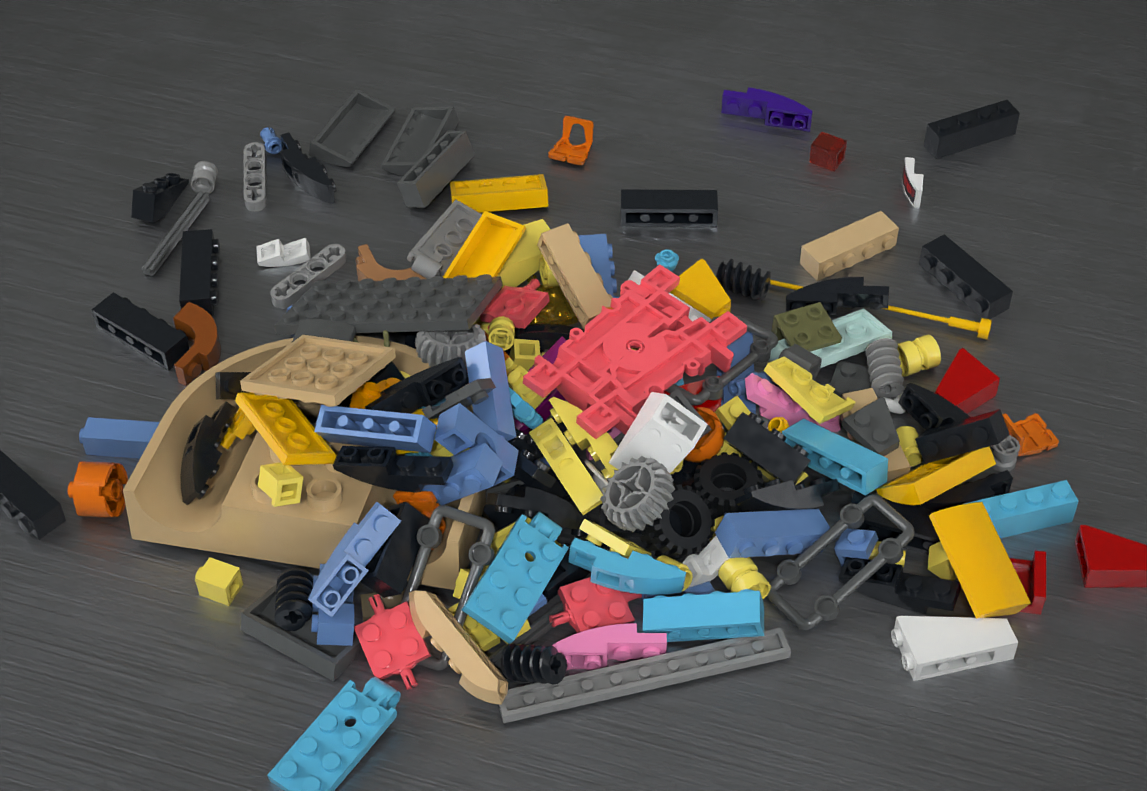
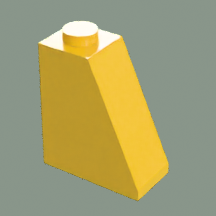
M702 258L679 275V285L670 292L711 319L720 317L727 311L730 312L731 299L706 261Z

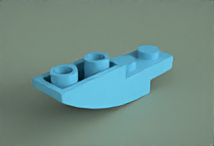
M574 538L570 545L569 563L591 571L590 582L618 591L647 595L681 593L684 588L687 572L680 570L675 565H668L653 559L648 554L632 551L627 559L617 552L607 551L597 547L592 542L583 541L578 538Z

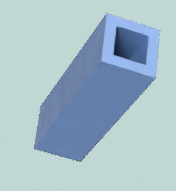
M484 341L465 351L469 383L476 379L491 378L496 388L487 393L489 397L479 404H472L473 414L506 441L516 438L504 352L503 348Z
M88 417L85 427L80 430L79 441L83 444L86 455L140 459L160 422Z

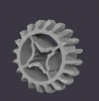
M473 324L470 330L419 331L417 338H415V346L418 357L422 359L423 363H428L429 367L462 357L467 368L465 351L486 341L485 331L478 324Z
M641 456L638 460L631 458L629 464L622 462L621 469L614 470L615 474L613 477L607 478L608 486L602 488L604 495L600 498L603 504L601 508L608 517L607 519L624 531L627 529L632 532L636 529L643 531L646 524L653 526L656 518L662 519L661 513L663 510H669L667 503L673 500L671 493L675 490L672 483L674 479L662 463L660 464L651 457L645 458Z

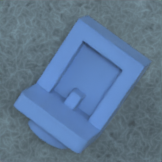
M847 528L835 543L834 551L842 567L847 557L869 559L878 541L876 531Z

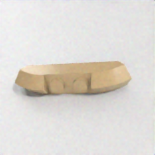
M427 591L409 592L411 617L418 633L423 639L432 636L430 641L438 651H444L450 658L448 664L458 674L462 673L459 684L467 692L480 700L502 705L508 692V681L437 595Z

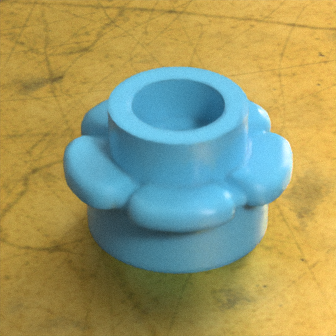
M666 249L656 254L655 261L657 266L660 264L673 271L678 264L679 256L672 250Z

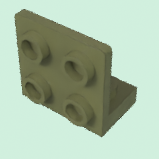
M821 302L780 313L773 317L771 332L776 334L778 341L785 338L790 347L797 344L811 352L841 343L842 337Z

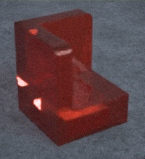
M821 132L811 144L810 163L835 172L845 159L847 140Z

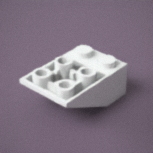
M651 392L608 463L619 470L622 467V462L629 464L631 458L638 460L641 456L645 458L651 457L660 464L662 463L667 468V471L671 473L692 451L708 424L667 394Z

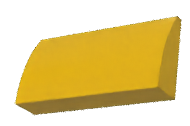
M543 174L450 182L451 202L453 203L456 199L479 213L484 211L493 212L549 207L548 189Z
M484 211L443 278H454L459 275H466L467 278L484 274L497 277L527 228L519 223Z
M989 446L923 464L877 488L876 491L878 495L896 503L921 505L996 465Z
M983 502L958 505L933 512L929 515L976 619L1017 614L1031 604Z

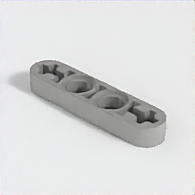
M258 142L249 143L244 147V202L246 209L252 212L263 210L267 204L266 153L264 145ZM253 167H260L258 170H250ZM252 183H261L257 186H250Z
M339 244L327 246L280 281L270 291L272 304L277 308H287L298 301L314 282L325 280L347 261L345 248ZM315 267L324 268L323 270L318 272L312 271V269ZM299 280L306 281V283L303 285L294 284L296 281Z

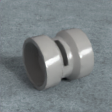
M198 162L194 167L191 188L197 193L199 191L211 193L215 187L218 173L217 167L211 162Z
M1009 435L999 444L992 445L994 449L992 454L996 465L991 468L995 471L1003 472L1008 470L1010 472L1016 466L1020 444L1016 438Z

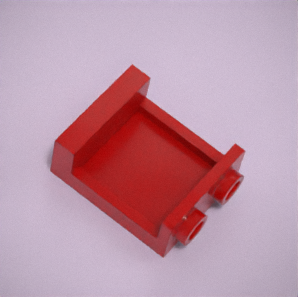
M1035 550L1032 561L1010 558L1031 602L1030 605L1019 612L1041 615L1046 600V552Z

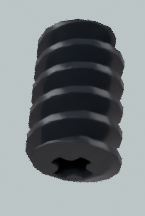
M730 259L727 265L721 262L716 278L725 290L730 291L733 289L735 294H739L742 291L744 297L751 295L753 300L760 298L763 301L765 299L771 282L770 271H767L764 277H762L761 268H758L753 274L752 265H749L744 271L742 262H739L736 268L733 267V259Z
M291 568L281 573L277 579L274 620L279 627L287 631L301 629L312 617V602L308 599L313 589V576L307 570Z
M510 643L504 647L501 655L502 674L505 679L510 681L559 684L563 680L567 669L565 656L562 653H558L554 646H526L525 644L516 645L515 643Z

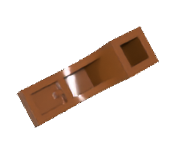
M190 302L173 317L175 328L182 330L187 335L188 340L194 343L174 365L178 383L188 386L194 378H197L202 370L207 371L217 365L221 356V345L214 319L206 310Z

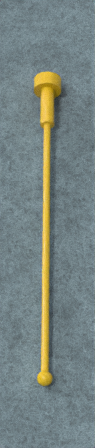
M770 280V285L793 290L803 288V286ZM888 305V308H881L948 323L950 327L978 332L977 338L988 340L992 320L981 318V322H975L952 316L945 318Z

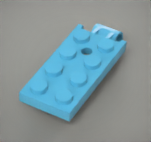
M540 511L529 524L525 522L527 517L523 514L517 519L494 556L493 561L489 564L462 608L463 612L509 644L515 640L569 548L565 544L560 547L554 543L563 528ZM525 553H530L533 556V562L525 558Z
M377 677L371 678L366 683L362 692L355 688L356 685L353 681L349 680L267 775L269 780L284 791H335L395 720L397 711L394 708L400 700L401 693ZM349 719L356 720L355 725L352 727H347L345 723Z

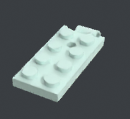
M863 308L832 320L842 337L841 343L814 350L811 353L822 358L820 367L822 368L866 351L868 345L876 340L892 339V331ZM785 338L779 340L776 347L771 350L769 362L777 360L781 352L785 348L790 347Z

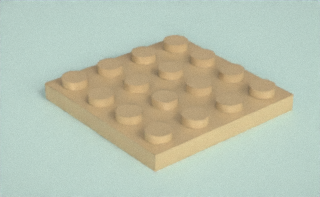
M302 335L240 380L242 391L252 392L255 395L277 396L279 399H296L303 403L314 402L324 404L327 407H334L339 405L345 398L354 393L361 385L369 381L371 377L396 358L395 348Z

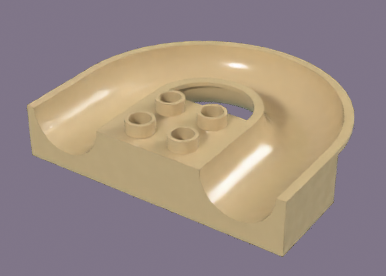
M355 335L359 343L384 346V339ZM293 338L267 343L234 355L213 366L191 382L177 396L164 414L125 485L123 494L131 536L134 540L320 569V564L327 563L333 551L353 523L359 524L376 502L388 509V506L397 504L393 499V495L397 490L374 486L351 478L334 470L333 464L290 465L303 476L300 503L274 507L272 499L258 487L260 465L280 463L281 461L257 429H255L251 435L246 434L243 440L236 437L229 449L219 444L217 450L222 455L217 463L220 465V468L213 478L207 480L208 490L200 500L195 498L188 505L183 503L180 479L181 462L188 437L194 425L205 415L211 418L213 413L225 402L235 407L230 418L234 416L239 408L235 400H216L215 373L253 372L291 344ZM390 341V347L395 348L396 355L392 362L399 371L412 376L430 368L428 363H423L422 359L418 357L416 349ZM294 402L307 419L318 418L320 406L324 405L314 402ZM470 405L467 409L473 413V407ZM228 429L224 433L221 432L219 436L221 439H223ZM325 440L336 455H338L342 446H360L333 443ZM486 489L444 505L482 517L483 508L486 505ZM444 517L446 529L442 534V542L437 548L431 550L420 585L454 590L460 569L468 568L470 562L469 550L476 543L480 529Z

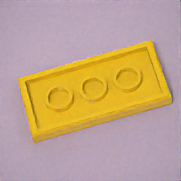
M237 393L235 402L283 465L334 463L337 455L325 440L314 432L315 428L292 399H279L277 396L255 395L254 393Z

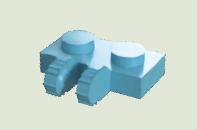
M509 387L513 417L520 423L523 422L530 429H535L541 425L543 418Z

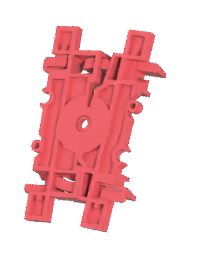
M659 264L641 279L640 285L632 280L625 281L620 288V297L611 299L610 307L614 309H607L605 306H602L601 313L585 325L584 332L579 328L571 329L569 340L559 347L554 364L540 355L535 357V367L523 376V384L542 398L557 388L570 404L583 411L577 415L576 423L594 439L599 438L614 426L626 435L650 393L664 394L666 389L683 378L684 371L688 376H696L697 374L702 376L705 368L713 363L723 372H727L730 369L734 353L727 346L746 333L747 325L729 311L711 323L703 317L692 322L688 318L690 307L668 294L679 285L680 277Z

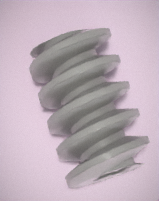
M889 338L872 342L868 345L865 352L871 388H873L877 397L893 398L900 395L905 389V386L902 385L904 378L902 376V368L900 367L898 343Z

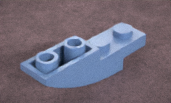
M376 502L359 524L354 522L339 542L321 571L308 600L332 618L369 571L365 568L401 520L380 503Z

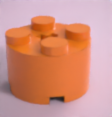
M79 462L74 481H71L68 485V496L73 498L77 515L104 518L120 516L126 506L123 494V484L128 482L126 470L119 463Z

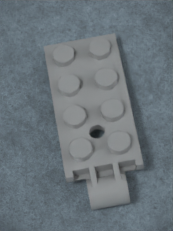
M455 199L410 251L407 260L410 262L414 260L411 270L426 279L439 275L443 277L482 214Z

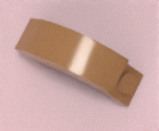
M367 244L358 246L359 257H356L358 281L368 278L373 279V281H383L387 278L406 280L411 277L426 279L412 271L411 268L403 270L384 268L376 262Z

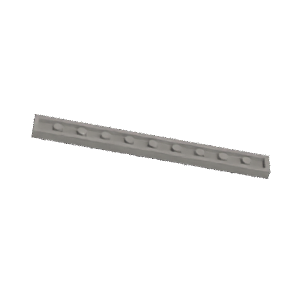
M781 627L764 631V636L732 638L565 676L559 684L534 683L508 689L502 705L498 704L504 724L790 658L791 649Z

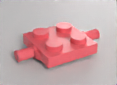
M534 278L524 287L504 286L482 312L480 319L482 322L490 323L494 318L504 316L513 321L515 328L525 329L549 303L548 292L537 291L536 289L540 287V282L537 279L534 280Z
M591 577L560 587L557 593L563 603L564 611L549 616L552 627L568 622L575 629L576 633L602 626L632 624L635 619L629 609L628 602L640 599L642 594L603 587L590 582Z
M380 594L374 595V598L370 597L368 601L375 614L369 620L354 626V630L374 677L383 680L392 675H401L406 690L412 689V686L416 687L418 683L411 669L432 655L425 639L420 636L414 625L409 603L406 601L394 608L385 609Z

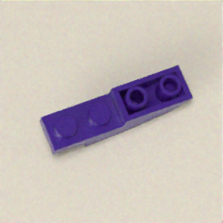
M748 87L747 93L724 90L722 95L721 113L765 119L766 126L807 132L811 130L813 111L785 96Z

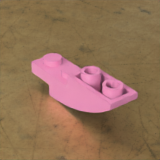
M753 373L745 378L747 399L759 405L761 416L769 420L774 417H783L788 421L789 426L802 419H806L831 432L841 430L839 416L819 424L797 402L793 401L783 389Z
M637 623L616 624L593 628L571 635L552 646L557 649L558 653H562L567 660L566 671L569 669H586L591 671L607 667V660H640L666 654L667 633H637Z

